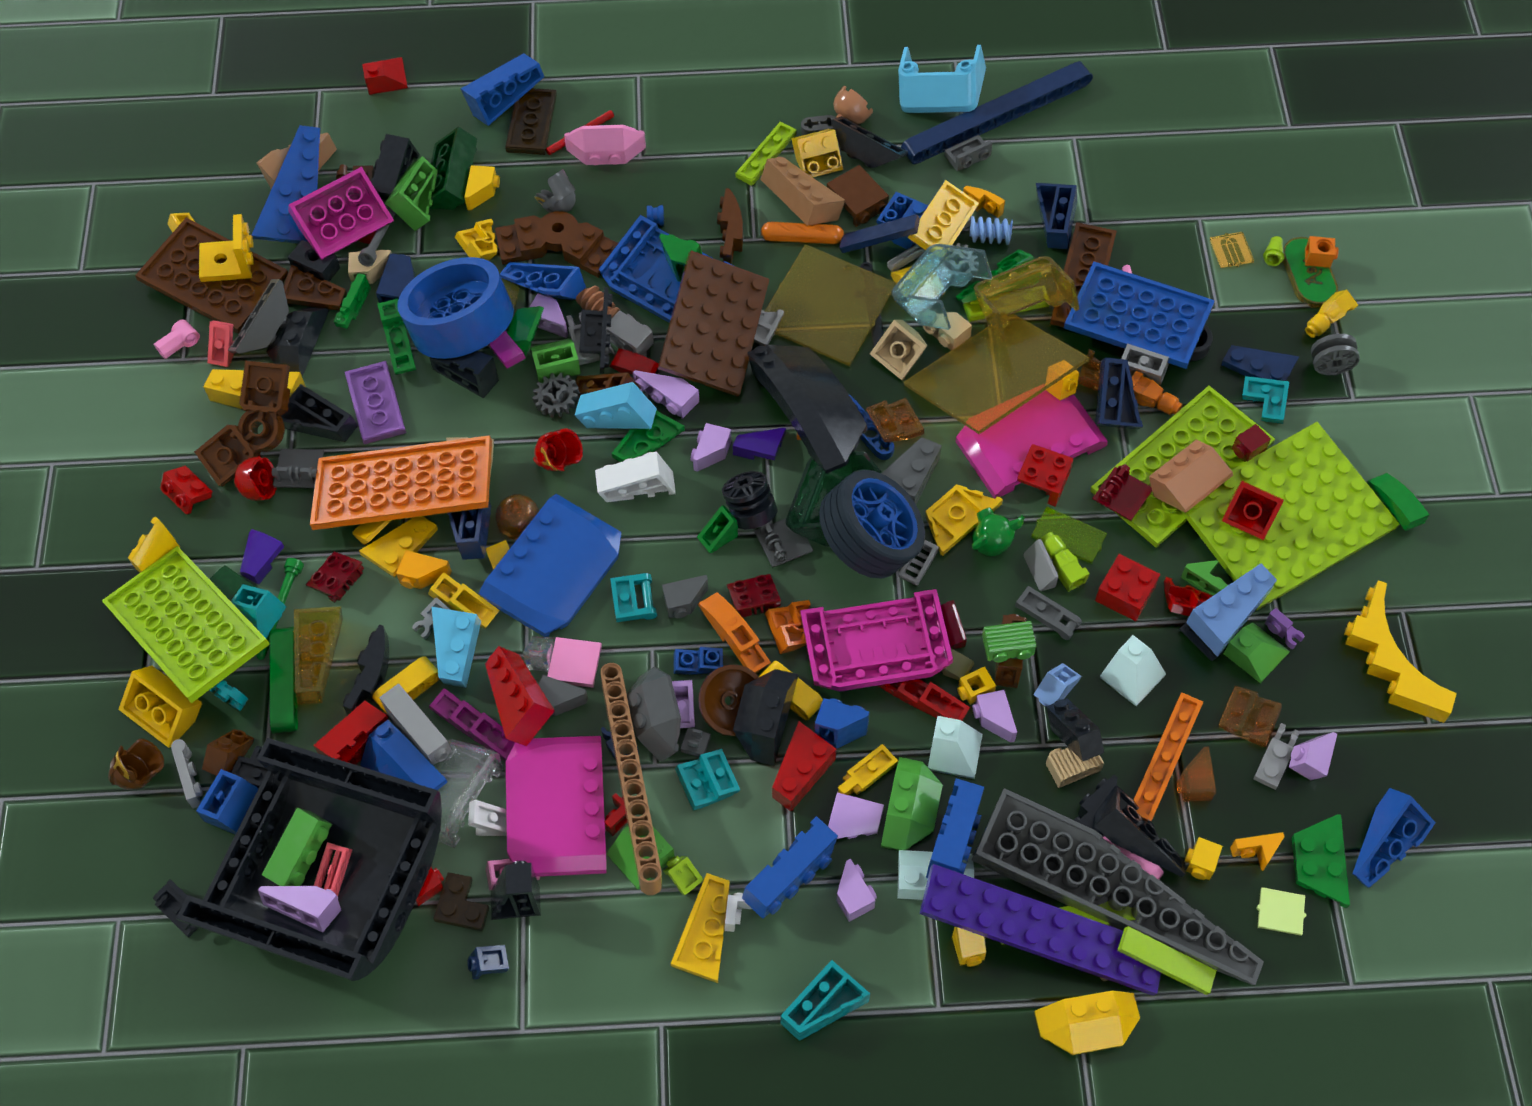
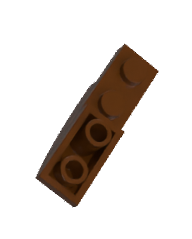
M726 188L725 195L720 198V209H722V212H718L717 225H720L721 233H723L722 241L725 242L724 246H720V258H723V262L726 261L732 264L734 251L742 252L743 221L740 207L734 194L729 188Z

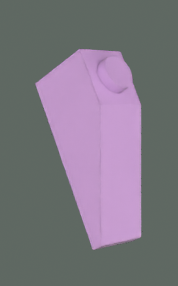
M261 886L258 889L264 906L321 932L325 931L341 911L338 896L330 889L324 890L317 886Z

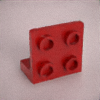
M1032 444L1019 472L1017 481L1046 491V495H1049L1048 504L1056 507L1071 472L1074 458Z

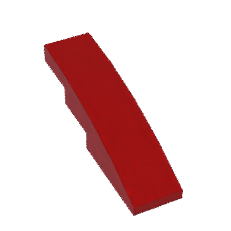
M921 679L878 685L893 696L935 718L941 716L962 721L970 709L968 705L934 683L930 682L927 684Z

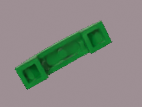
M398 299L378 303L395 375L416 370L406 327L398 312Z

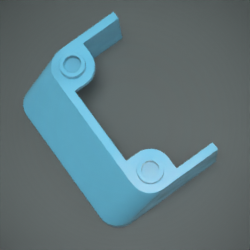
M977 45L974 59L963 60L958 63L955 72L918 73V65L912 61L909 48L904 47L898 70L899 100L902 111L906 113L970 112L974 110L978 105L986 71L981 45Z

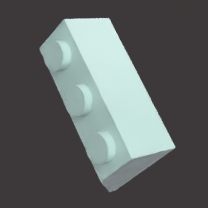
M899 850L897 899L923 900L928 880L926 875L933 852ZM970 854L968 862L963 860V863L967 864L964 875L974 878V864L971 860L973 856Z

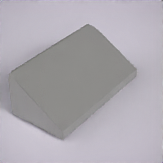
M1038 539L1025 551L1023 556L1038 589L1045 591L1056 587L1058 574L1042 540Z

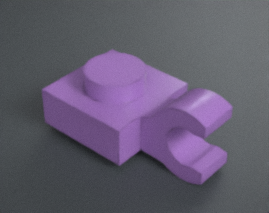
M1277 608L1269 613L1265 624L1272 633L1277 634L1281 638L1285 637V643L1290 649H1294L1297 644L1292 638H1296L1300 642L1303 641L1304 634L1296 630L1292 626L1293 622Z

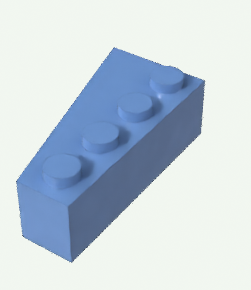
M1261 563L1194 608L1186 623L1218 657L1252 613L1268 596L1277 579Z

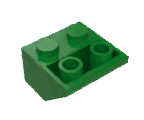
M660 234L659 238L666 260L677 281L681 282L688 254L691 250L702 254L700 244L694 240L680 239L675 235Z

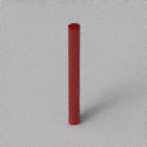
M609 110L584 126H599L613 118L614 113ZM565 137L547 147V154L551 155L565 147Z

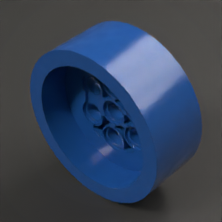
M476 257L448 260L423 271L404 288L397 305L398 312L417 350L428 357L440 359L464 356L487 346L506 330L514 313L513 304L496 266L488 260Z

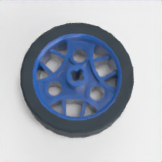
M871 470L854 471L826 494L821 502L819 515L824 537L837 557L859 574L879 579L890 577L916 557L924 546L925 529L920 511L909 494L897 482L886 475Z

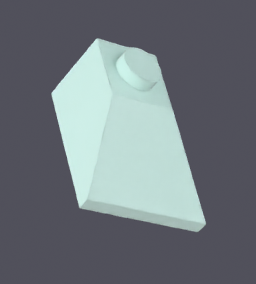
M1132 635L1117 651L1100 675V678L1137 707L1165 677L1166 673L1152 649Z
M937 716L928 768L930 771L975 779L983 734L961 720Z

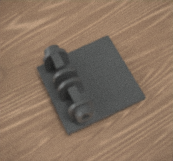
M281 449L278 466L272 468V476H275L274 487L315 488L318 459L324 456V450Z
M795 515L773 524L769 522L754 531L772 568L813 552Z

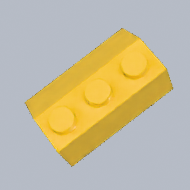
M151 665L132 671L118 710L169 748L173 741L179 739L194 724L202 702L197 699L191 703L170 678Z

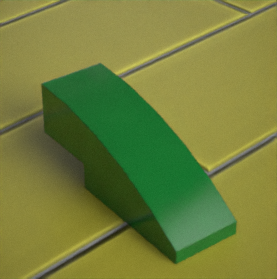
M1385 473L1367 481L1370 488L1390 513L1396 517L1405 531L1426 522L1430 514L1414 494L1396 478Z

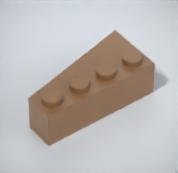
M784 157L767 159L760 180L807 226L838 221L845 199Z

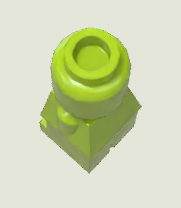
M1052 532L1044 535L1041 540L1050 558L1053 559V565L1057 571L1058 578L1066 590L1069 592L1086 583L1090 573L1086 567L1082 569L1078 563V558L1066 549V545L1061 538Z

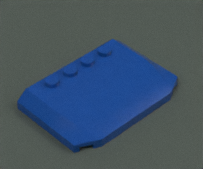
M640 215L599 268V271L613 292L670 323L681 282L677 281L671 270L659 238L660 234H669L659 229L655 222Z
M555 494L547 500L486 578L478 594L505 614L543 637H547L558 628L563 629L569 625L617 561L621 531Z

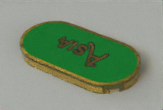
M1293 238L1283 248V264L1296 297L1302 303L1306 302L1313 308H1321L1323 303L1335 292H1338L1336 279L1331 267L1306 266L1305 247L1309 238Z

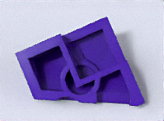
M786 428L739 434L733 443V455L754 460L755 456L775 461L779 447H781L784 440Z
M251 529L240 574L259 585L271 571V563L284 548L283 543L265 533Z

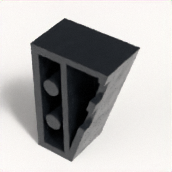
M386 134L385 139L380 144L381 153L379 159L375 162L374 177L370 179L380 198L386 200L407 168L411 165L413 159H418L419 152L409 138Z
M515 861L510 865H505L491 890V920L541 916L540 886L531 863Z

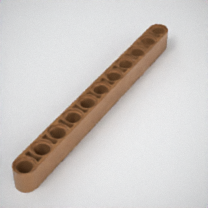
M607 663L601 668L602 689L639 885L644 894L655 895L662 889V872L622 669L616 663ZM648 878H655L652 881L646 880Z

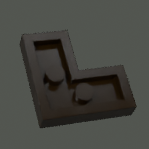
M447 873L434 915L435 922L483 932L489 906L467 901L473 881L472 877Z

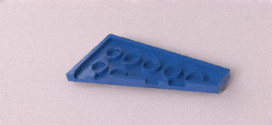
M299 125L252 232L253 239L298 244L301 240L308 242L290 215L288 208L289 204L317 190L320 128Z

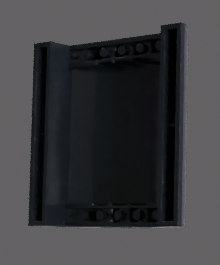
M267 738L257 760L268 771L205 897L201 900L187 895L176 919L351 981L360 980L374 971L392 950L429 873L441 829L442 806L440 792ZM297 808L311 811L332 823L328 836L318 850L317 857L307 871L301 886H314L327 842L353 849L338 894L341 911L324 932L264 906L258 892L261 886H279L264 877L262 873ZM336 850L333 851V854H332V857H331V860H330V863H329V866H328V870H329L330 865L332 864V861H333V858H334V855H335V851H336ZM326 873V876H325V879H324V882H323V885H322V888H323V889H324V886H325V883H326V880H327V877H328V874H327V873Z

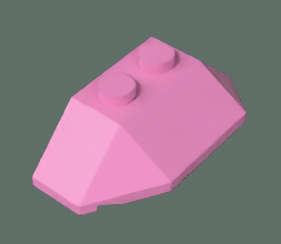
M625 125L581 126L570 133L564 134L566 150L585 165L626 164L646 148L645 132Z

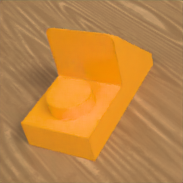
M1281 832L1235 839L1230 847L1232 856L1250 858L1257 853L1259 864L1263 871L1282 842L1284 834Z

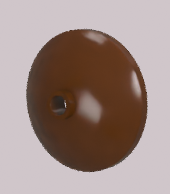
M725 665L712 671L702 683L699 692L700 712L706 723L716 732L736 736L733 728L745 684L759 678L749 668L741 665ZM727 696L731 700L729 705L725 703V698Z

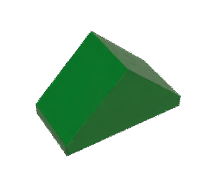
M721 505L697 538L709 553H713L738 537L737 520L725 505Z

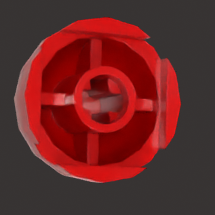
M258 456L244 460L237 467L234 483L243 497L252 501L271 499L275 495L277 487L273 485V477H275L272 476L273 464L268 458Z

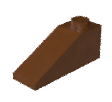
M628 372L577 376L575 380L580 394H578L579 398L583 394L633 382L641 389Z

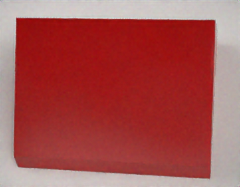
M1241 481L1230 500L1222 521L1264 540L1284 499Z

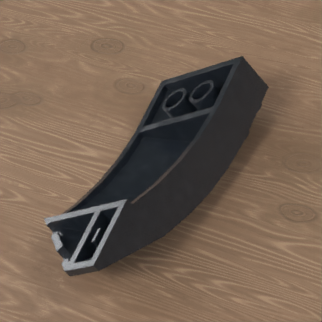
M765 345L758 346L754 350L747 352L753 375L778 403L807 448L808 454L827 474L846 466L849 462L850 453L856 450L860 443L861 434H865L868 428L855 403L827 365L809 347Z

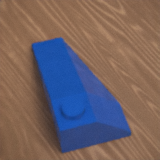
M509 262L500 273L501 278L560 299L576 300L577 295L586 288L580 268L574 266Z
M389 720L369 734L360 763L361 767L435 790H439L448 782Z
M1389 788L1375 809L1352 874L1365 887L1370 888L1389 871L1390 865L1397 859L1401 861L1406 857L1405 852L1412 846L1417 847L1420 845L1436 822L1412 796Z

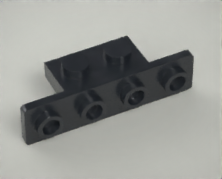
M604 287L603 311L582 310L579 353L601 354L600 374H604V368H609V355H605V347H610V335L606 334V328L611 327V314H607V309L612 307L613 294H608L609 287Z

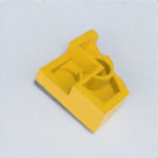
M492 219L478 221L475 223L474 228L458 231L455 235V239L469 257L482 258L489 261L497 254V245L494 242L495 233L492 232Z
M157 517L152 518L150 521L154 526L149 534H142L138 540V545L128 556L134 568L140 573L176 546L180 548L174 537Z

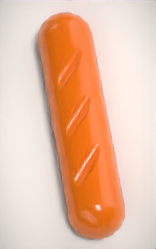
M767 222L761 228V236L765 240L778 242L838 244L844 235V231L840 226L831 224L807 226L805 223Z

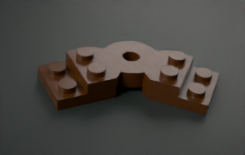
M563 211L548 213L542 219L535 215L514 219L515 224L495 228L502 265L509 262L542 258L548 252L547 249L557 252L563 251L565 261L599 278L601 275L599 268L618 245L617 242L605 237L603 230L587 222L578 224L573 215Z
M245 360L239 404L246 412L240 418L238 426L226 425L194 451L219 486L223 487L235 477L237 467L244 460L258 457L261 452L270 451L281 443L285 433V426L281 416L288 411L291 390L287 388L290 366ZM263 424V430L258 434V427Z

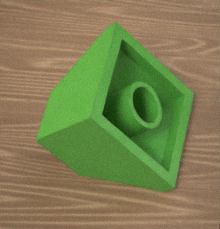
M1251 623L1243 627L1228 643L1224 655L1259 683H1262L1290 651L1256 624Z

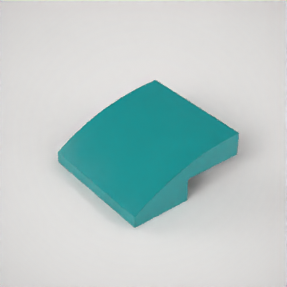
M722 749L701 754L699 759L679 764L675 768L693 811L724 800L740 791V787Z

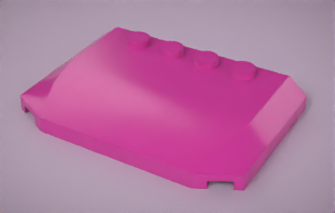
M1046 386L1039 387L969 420L956 436L955 442L994 499L1014 491V486L1021 483L1017 481V477L1032 444L1071 458H1075L1085 452L1089 455L1107 446V439L1074 394L1058 400L1045 390Z
M937 589L914 592V597L836 610L824 611L823 607L800 610L813 682L816 686L840 692L928 678L953 663Z
M601 736L533 738L527 746L515 742L506 760L507 855L512 863L515 861L531 863L536 877L605 874L606 841Z

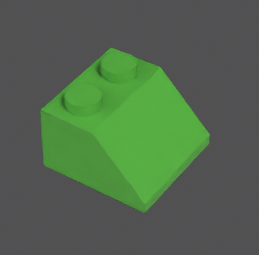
M627 826L622 830L606 855L638 890L640 885L629 827ZM653 827L662 870L667 866L666 863L675 857L674 849Z

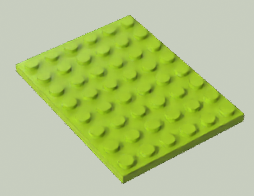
M1318 422L1258 454L1248 462L1246 461L1231 470L1233 472L1231 478L1188 512L1181 511L1233 581H1236L1261 563L1277 579L1272 590L1256 611L1385 536L1400 525ZM1241 481L1284 499L1264 540L1222 521L1230 500Z

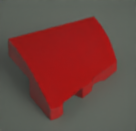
M1166 577L1164 580L1166 602L1170 612L1190 616L1194 608L1213 596L1189 585H1186L1184 588L1175 586L1172 582L1173 579L1170 577Z

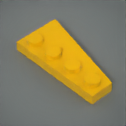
M706 873L671 961V967L718 983L730 888L729 880Z

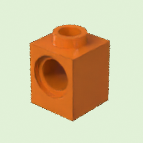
M1310 236L1305 247V265L1330 268L1333 260H1336L1338 257L1339 249L1335 247V238Z

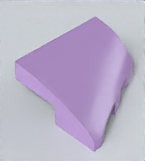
M837 793L828 827L838 835L837 839L848 837V839L856 838L861 834H877L884 805Z

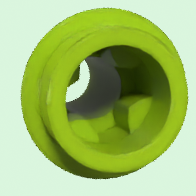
M1274 236L1270 239V243L1263 254L1265 263L1269 266H1278L1284 260L1283 239L1279 236Z

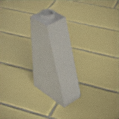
M399 683L379 697L390 720L433 766L448 757L452 752L448 741Z

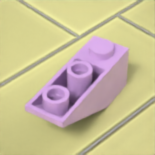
M636 370L633 372V378L641 387L640 390L642 392L644 391L649 394L656 403L663 404L670 413L677 414L682 419L699 403V390L682 378Z

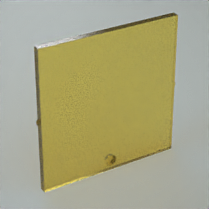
M805 244L783 282L779 284L778 290L764 312L784 311V315L774 334L804 347H809L813 351L850 366L871 328L875 326V321L896 287V282Z

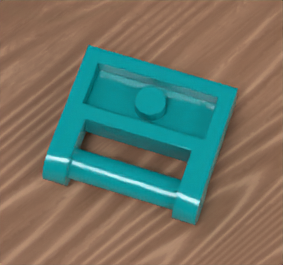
M643 573L610 578L616 622L643 618L650 620L657 617V610L653 606L650 586L652 583L651 574ZM638 584L642 587L645 607L641 609L637 607L634 585Z

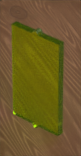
M1046 507L1041 518L1037 519V525L1031 537L1038 540L1047 533L1052 532L1061 538L1066 545V549L1074 556L1092 564L1098 551L1102 550L1101 545L1107 533Z

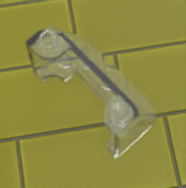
M452 738L448 741L452 752L444 761L436 763L434 767L448 781L438 790L442 806L441 829L438 841L455 848L460 840V836L456 835L459 827L463 828L465 825L463 819L469 811V802L476 800L485 783L492 781L491 775L498 778L504 767L499 753Z

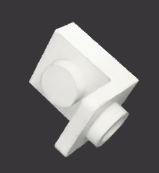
M743 893L728 895L724 931L734 932L735 924L740 925L742 909H752L742 899Z

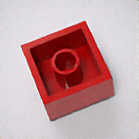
M1118 554L1098 589L1095 601L1137 621L1157 585L1160 573Z

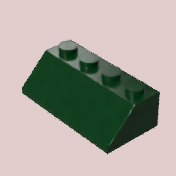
M459 126L435 143L431 165L437 169L435 189L431 195V200H433L431 209L453 210L465 203L464 196L471 165L474 166L473 159L477 151V138Z

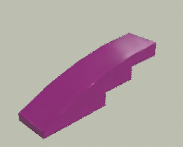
M445 688L430 704L429 709L465 735L505 760L508 758L515 742L506 739L503 727L484 712L481 714L466 701L459 700Z

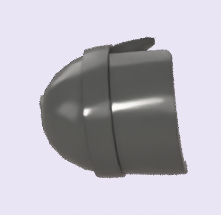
M564 169L548 179L552 192L544 189L541 190V193H536L534 197L549 213L555 211L568 212L575 205L576 189L571 184Z

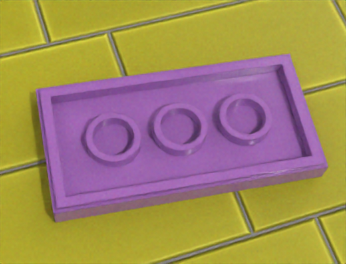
M383 361L346 371L345 376L364 445L405 434L406 430L387 362Z

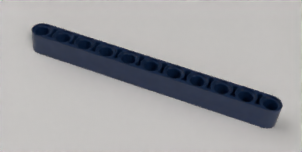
M1081 61L1075 62L980 105L970 112H965L912 136L903 142L901 148L908 151L906 156L912 164L921 163L974 136L984 134L1084 88L1092 81L1093 75Z

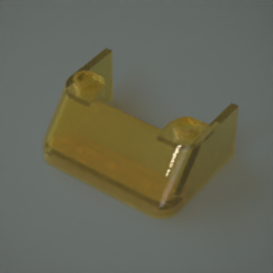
M1047 256L1026 262L983 280L974 286L975 295L990 329L1002 342L1006 341L1004 329L1010 323L1008 316L1042 301L1054 307L1067 302L1075 311L1080 310L1074 281L1052 258Z

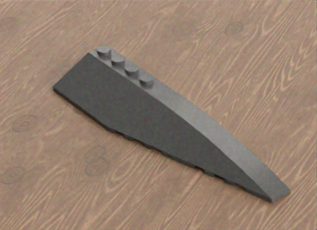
M1003 789L971 859L972 861L1065 905L1103 920L1117 929L1124 931V928L1129 926L1218 972L1248 984L1256 985L1264 961L1241 943L1234 941L1226 935L1223 929L1212 924L1200 911L1194 910L1185 903L1186 901L1155 876L1144 871L1137 862L1126 857L1114 844L1108 843L1096 830L1012 791ZM1108 901L1109 906L1116 911L1124 910L1129 906L1132 908L1131 913L1136 920L1129 921L1098 905Z

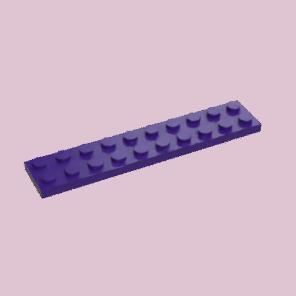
M935 864L930 867L919 914L1152 996L1158 993L1161 972L1117 951L1123 934L1122 930Z

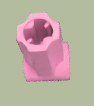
M182 319L172 326L169 334L153 345L159 354L166 359L184 346L192 347L200 338V334L186 320Z

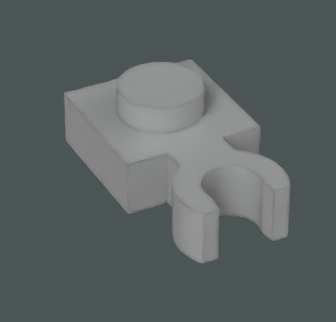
M437 597L420 613L424 619L415 622L412 627L415 632L421 627L425 628V631L421 634L423 639H427L430 636L431 628L433 627L432 607L451 610Z

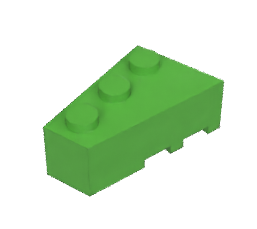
M423 156L407 168L385 202L414 231L430 221V215L428 214L433 202L431 195L435 189L437 169Z

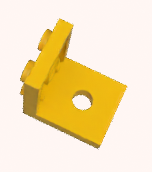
M242 214L233 215V241L200 243L199 278L201 282L252 278L250 265H253V254L250 252V248H253V237L249 235V226L247 222L244 223ZM221 258L227 259L224 263H216Z

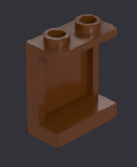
M860 165L827 183V188L845 199L843 207L853 216V225L855 227L865 224L874 216L881 214L888 204L889 195Z
M1017 614L1003 615L1001 625L1026 622V618ZM1009 658L1004 662H996L994 683L997 686L1017 688L1022 672L1023 660Z

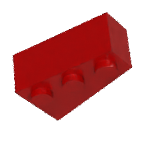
M364 701L313 746L319 754L357 765L363 757L369 734L389 719L382 711Z
M800 721L797 724L772 786V798L789 811L796 807L836 760V748Z

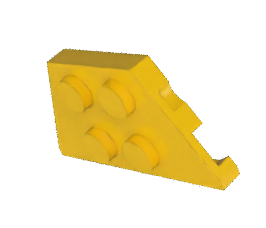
M956 484L925 511V517L935 542L939 546L940 554L944 556L978 525L977 513L991 507L994 512L1002 505L1003 499L1000 497H996V499L983 495L984 492L969 490L967 487Z

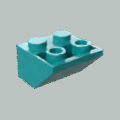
M244 584L231 600L235 607L265 638L268 637L270 630L282 617V613L287 607L270 591Z

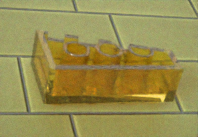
M341 606L294 609L295 694L298 705L322 703L343 621Z

